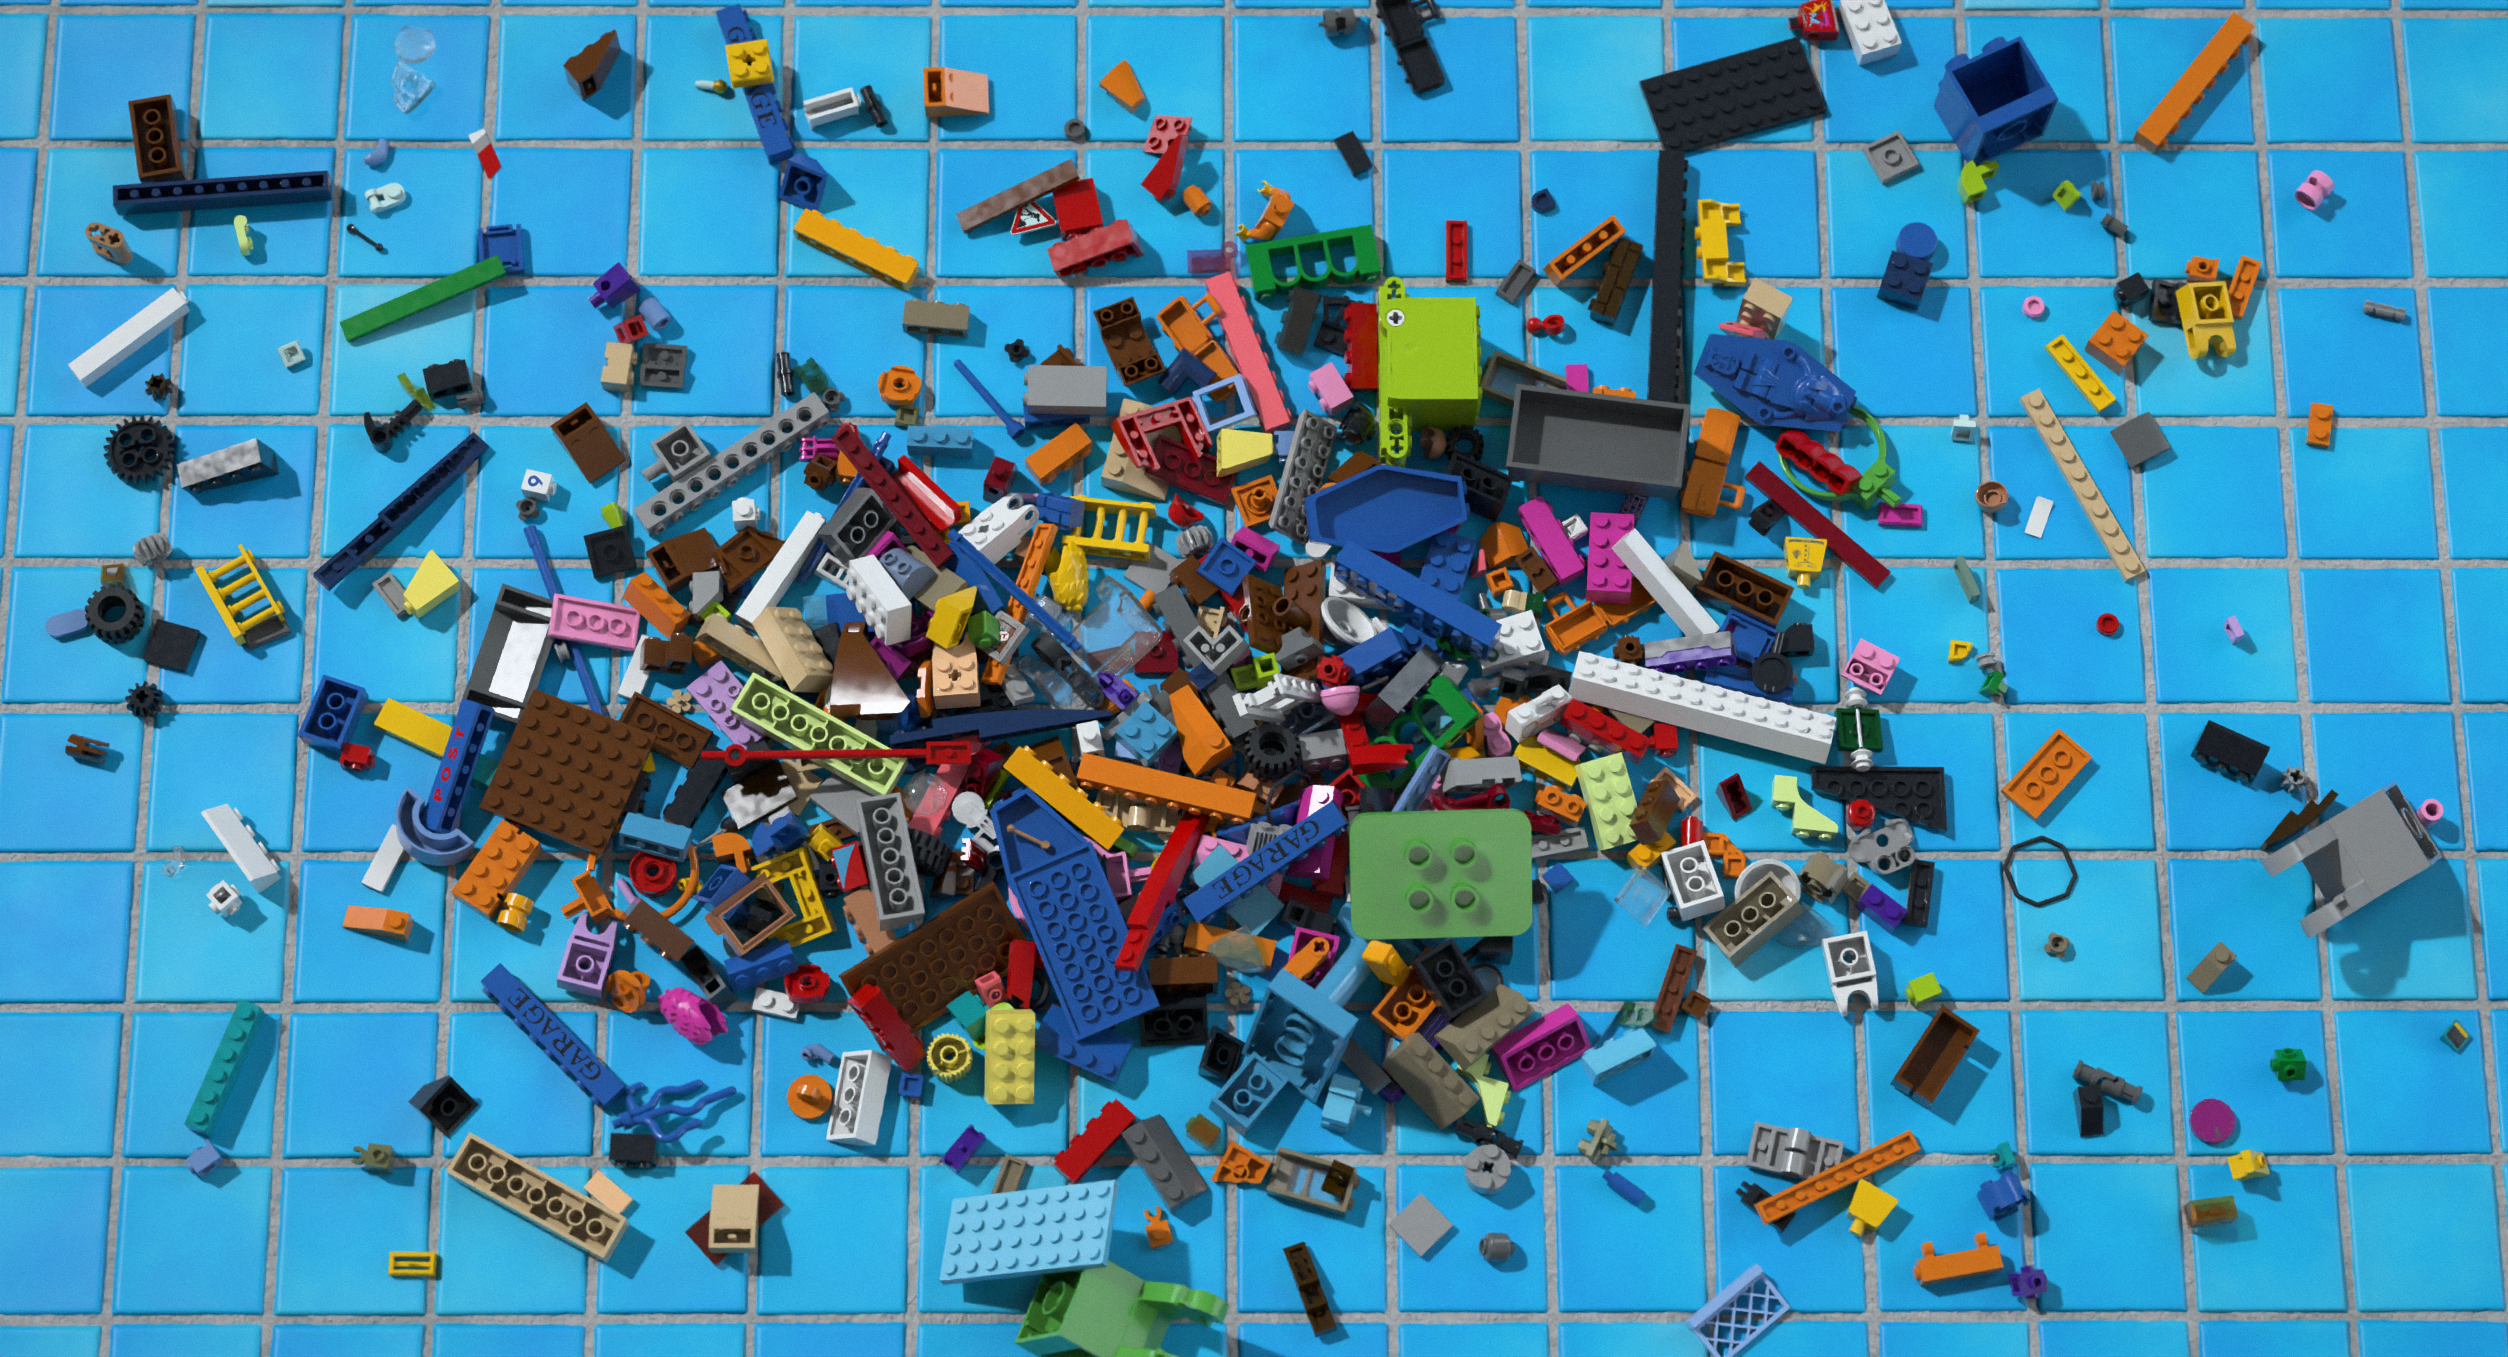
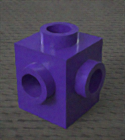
M2034 1265L2020 1267L2021 1271L2008 1273L2012 1296H2025L2026 1299L2039 1298V1293L2047 1292V1277L2044 1269H2035Z

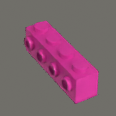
M1539 496L1520 506L1517 515L1561 587L1583 575L1585 562L1582 556L1577 555L1574 551L1575 546L1571 538L1565 536L1561 521L1553 516V509L1550 503L1544 501L1542 496Z

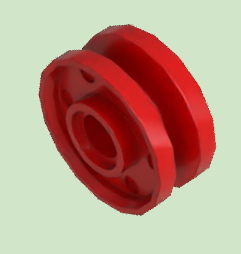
M640 851L632 859L629 868L633 887L645 897L657 898L664 896L673 889L677 881V869L674 860ZM651 869L659 870L658 875L653 877L649 876L648 872Z

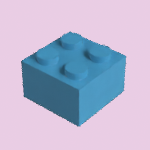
M1147 701L1115 731V740L1147 768L1178 738V729Z

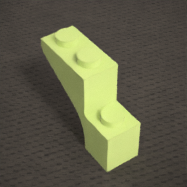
M1775 775L1772 782L1771 807H1776L1777 810L1781 811L1793 809L1791 834L1796 835L1798 838L1818 837L1819 840L1823 841L1835 839L1838 833V825L1801 799L1797 790V777Z
M1484 1054L1464 1071L1458 1065L1456 1073L1469 1078L1476 1085L1486 1126L1496 1129L1497 1125H1502L1505 1113L1501 1112L1503 1104L1508 1105L1511 1091H1507L1508 1083L1483 1076H1488L1492 1064L1488 1062L1489 1054Z

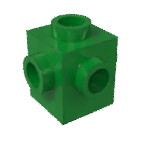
M2279 1049L2274 1051V1058L2270 1060L2271 1072L2275 1073L2278 1081L2305 1080L2307 1060L2302 1049Z

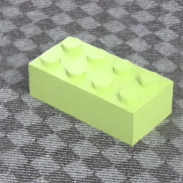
M1622 752L1575 765L1584 801L1587 802L1586 808L1599 851L1637 841L1638 838L1629 824L1638 807Z

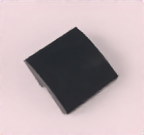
M2157 278L2153 280L2148 320L2183 327L2175 291L2187 283L2179 281L2174 284Z

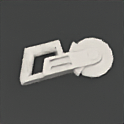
M974 792L960 793L952 803L954 817L959 822L967 824V828L976 826L980 828L972 839L988 853L996 850L1000 851L999 845L994 846L982 836L985 832L990 838H996L992 818L987 815L988 809H985L983 799Z

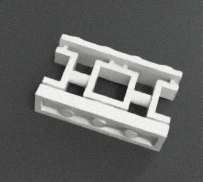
M1279 673L1274 675L1275 682H1268L1267 687L1254 694L1238 693L1232 696L1240 717L1270 723L1273 721L1276 724L1285 721L1283 714H1290L1291 709L1304 702L1319 703L1322 701L1320 697L1321 689L1316 682Z

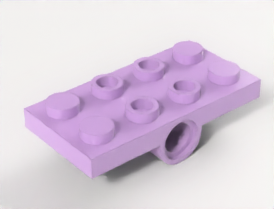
M720 660L687 686L686 689L705 710L714 725L721 732L723 731L733 744H739L746 750L751 743L762 740L766 735L732 717L730 709L744 686Z

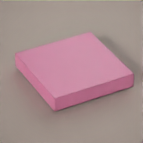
M1550 726L1545 728L1537 738V741L1572 761H1576L1581 757L1587 748Z

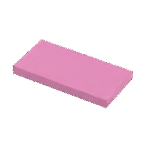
M555 593L548 637L635 652L641 614L634 607Z

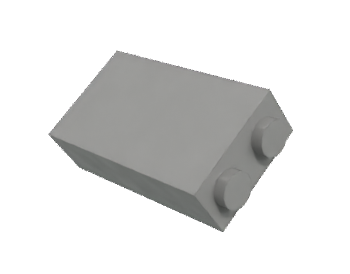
M1029 365L1028 373H1024V386H1028V393H1024L1023 405L1028 407V413L1106 415L1107 366Z

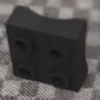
M765 740L753 742L746 749V751H770ZM734 752L732 754L733 760H738L740 758V754L738 752ZM746 760L743 765L732 767L725 761L734 785L774 763L773 760Z

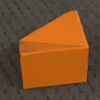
M1506 567L1485 574V582L1492 598L1514 587Z

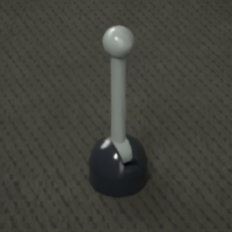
M730 815L722 820L720 830L698 844L693 845L696 852L698 848L712 840L711 836L739 831Z

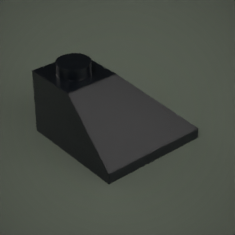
M450 1075L425 1084L408 1101L445 1137H448L479 1105Z

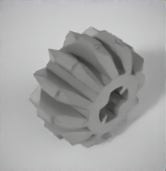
M1202 525L1186 529L1176 538L1177 549L1182 557L1189 558L1191 555L1197 558V556L1209 552L1210 548L1214 545L1211 532Z
M163 533L147 535L136 542L132 548L136 560L142 566L158 563L164 560L165 557H168L172 551L171 543Z

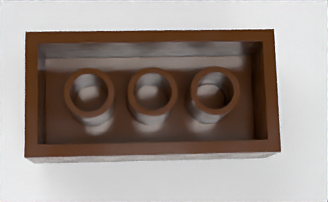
M171 94L128 101L140 182L154 183L186 180L176 105Z
M1714 551L1702 576L1703 580L1696 588L1694 597L1726 612H1729L1730 608L1776 629L1792 596L1794 587Z

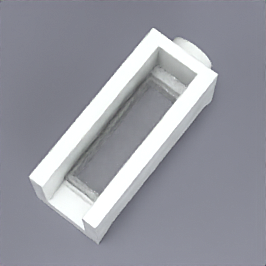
M852 87L803 101L804 113L810 130L817 125L855 114L859 115V106H861L860 97L858 94H854Z

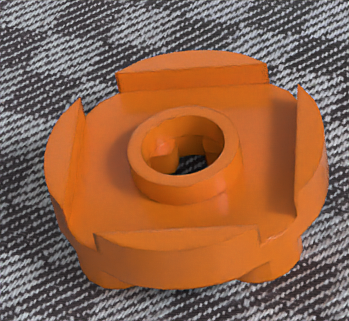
M893 366L886 373L885 371L882 372L878 379V392L881 400L892 405L910 406L914 404L915 399L918 398L921 392L920 377L918 378L915 371L907 366ZM903 383V388H896L895 386Z

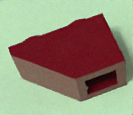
M986 748L971 755V764L968 765L963 792H974L984 801L1000 776L1003 756Z

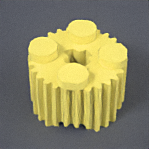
M942 1033V1036L937 1035L938 1038H933L934 1041L930 1043L931 1047H928L927 1062L930 1072L937 1079L940 1078L945 1083H952L953 1080L957 1082L958 1079L962 1080V1076L966 1077V1073H969L973 1064L969 1042L963 1039L962 1036L959 1038L958 1034L954 1036V1033L951 1035L949 1033L947 1035ZM949 1054L954 1059L951 1061L946 1060V1055Z

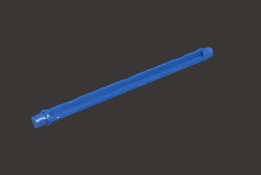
M883 431L880 438H877L870 450L878 462L892 437L885 431ZM857 472L833 515L857 487L863 488L866 481L859 472ZM820 537L798 572L800 574L796 582L803 586L811 578L828 549V546Z
M955 529L948 533L947 536L953 541L954 545L958 546L966 555L974 560L977 565L1062 640L1067 647H1070L1075 652L1081 648L1082 644L1076 640L1077 637L1069 633L1008 576L963 537V534H959Z

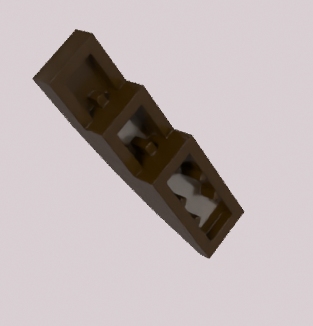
M2331 789L2319 805L2310 800L2299 815L2290 810L2260 849L2262 851L2267 850L2302 831L2317 819L2339 794Z
M1305 1241L1283 1248L1315 1338L1336 1331L1335 1321Z

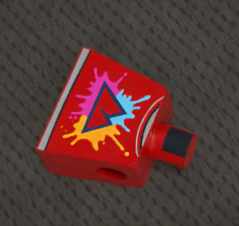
M1813 0L1801 4L1798 10V17L1788 18L1789 30L1801 29L1804 40L1837 41L1839 26L1833 0Z

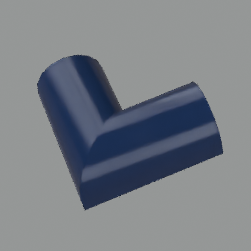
M1184 347L1158 380V383L1176 395L1188 378L1200 388H1204L1211 384L1218 373Z

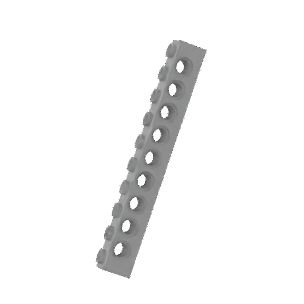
M813 392L634 508L635 517L649 536L660 534L670 523L680 521L684 514L690 510H697L707 499L717 497L721 490L734 486L738 479L744 475L752 474L761 464L769 463L781 451L786 452L792 447L793 443L802 438H807L813 430L826 426L830 420L829 411L816 393ZM804 416L811 417L807 422L801 421V418ZM785 428L793 429L790 433L782 432ZM769 439L775 441L772 445L764 444ZM750 451L757 452L753 457L746 456ZM731 463L739 464L738 467L734 469L728 467ZM713 475L721 476L715 481L710 479ZM694 487H702L700 492L692 491ZM678 498L684 499L681 504H675L674 501ZM659 510L666 511V513L662 516L656 515L657 511Z

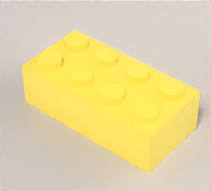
M1031 1009L986 1010L984 1100L988 1104H1034L1035 1013Z

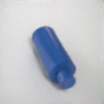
M1606 1170L1602 1176L1608 1181L1607 1186L1636 1206L1646 1194V1192L1618 1172L1613 1174Z

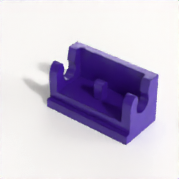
M970 1124L940 1159V1162L958 1175L986 1142L985 1134L981 1131H976L974 1126Z

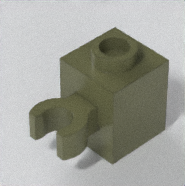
M369 1143L367 1151L360 1146L353 1148L355 1152L361 1153L359 1159H351L353 1164L362 1165L365 1163L369 1171L392 1174L396 1153L392 1146Z

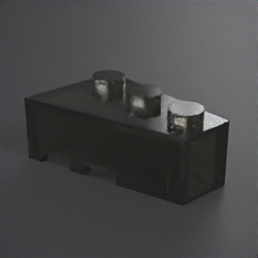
M1297 286L1294 287V291H1289L1287 302L1290 303L1288 311H1284L1280 323H1283V328L1281 332H1277L1274 344H1277L1278 350L1303 357L1311 334L1310 330L1313 321H1315L1317 316L1318 304L1321 303L1323 298L1320 293Z

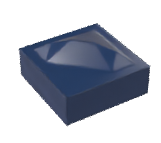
M1204 662L1200 663L1186 675L1189 681L1201 693L1218 680L1217 675Z

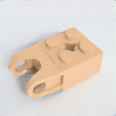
M966 631L964 641L955 647L946 649L934 642L932 670L933 696L936 709L980 706L979 667L975 645L969 640V631Z

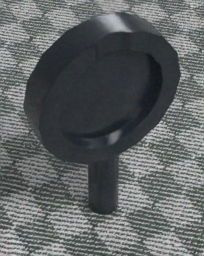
M1776 632L1772 652L1760 655L1755 660L1751 669L1753 684L1766 694L1783 692L1789 687L1793 678V667L1790 661L1781 655L1785 636L1783 632Z

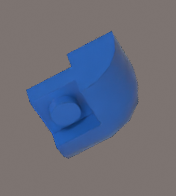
M789 812L784 817L775 819L772 825L761 822L753 834L752 846L757 857L772 859L773 855L785 851V853L793 851L810 839L811 836L801 821Z

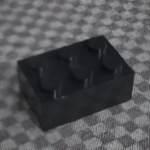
M1453 938L1416 959L1411 964L1412 969L1446 1023L1484 1001L1488 996V993Z

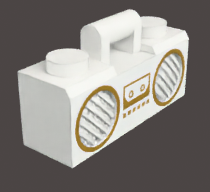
M1558 684L1528 703H1523L1508 711L1505 730L1520 743L1560 721L1572 697Z

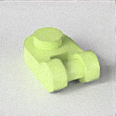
M242 215L236 216L234 225L242 256L251 255L250 250H254L251 237L247 238L246 236L249 232L247 219Z

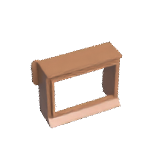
M763 872L706 914L705 921L716 935L722 934L737 956L740 957L795 917L796 914L793 913L767 878L766 873ZM763 886L783 913V916L742 945L721 916Z

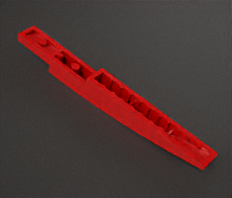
M1187 810L1166 843L1127 921L1130 930L1114 965L1117 971H1138L1165 906L1173 904L1210 815H1193Z

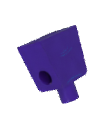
M618 262L593 283L597 292L590 296L588 300L595 309L604 302L611 308H614L641 290L626 269Z

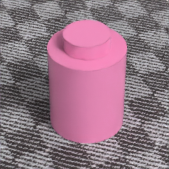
M2435 799L2426 800L2416 811V815L2424 828L2432 827L2443 815V806Z

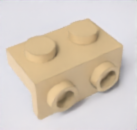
M1199 605L1196 619L1199 625L1215 639L1220 634L1221 628H1226L1228 615L1225 614V607L1221 606L1220 610Z

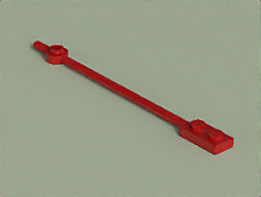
M971 741L926 742V749L746 751L741 745L732 744L725 751H702L701 758L702 760H725L732 767H739L746 760L926 758V765L971 764ZM734 752H738L740 754V758L738 760L732 759V754Z

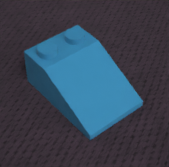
M1254 1051L1212 1098L1209 1109L1244 1137L1288 1083L1289 1079Z

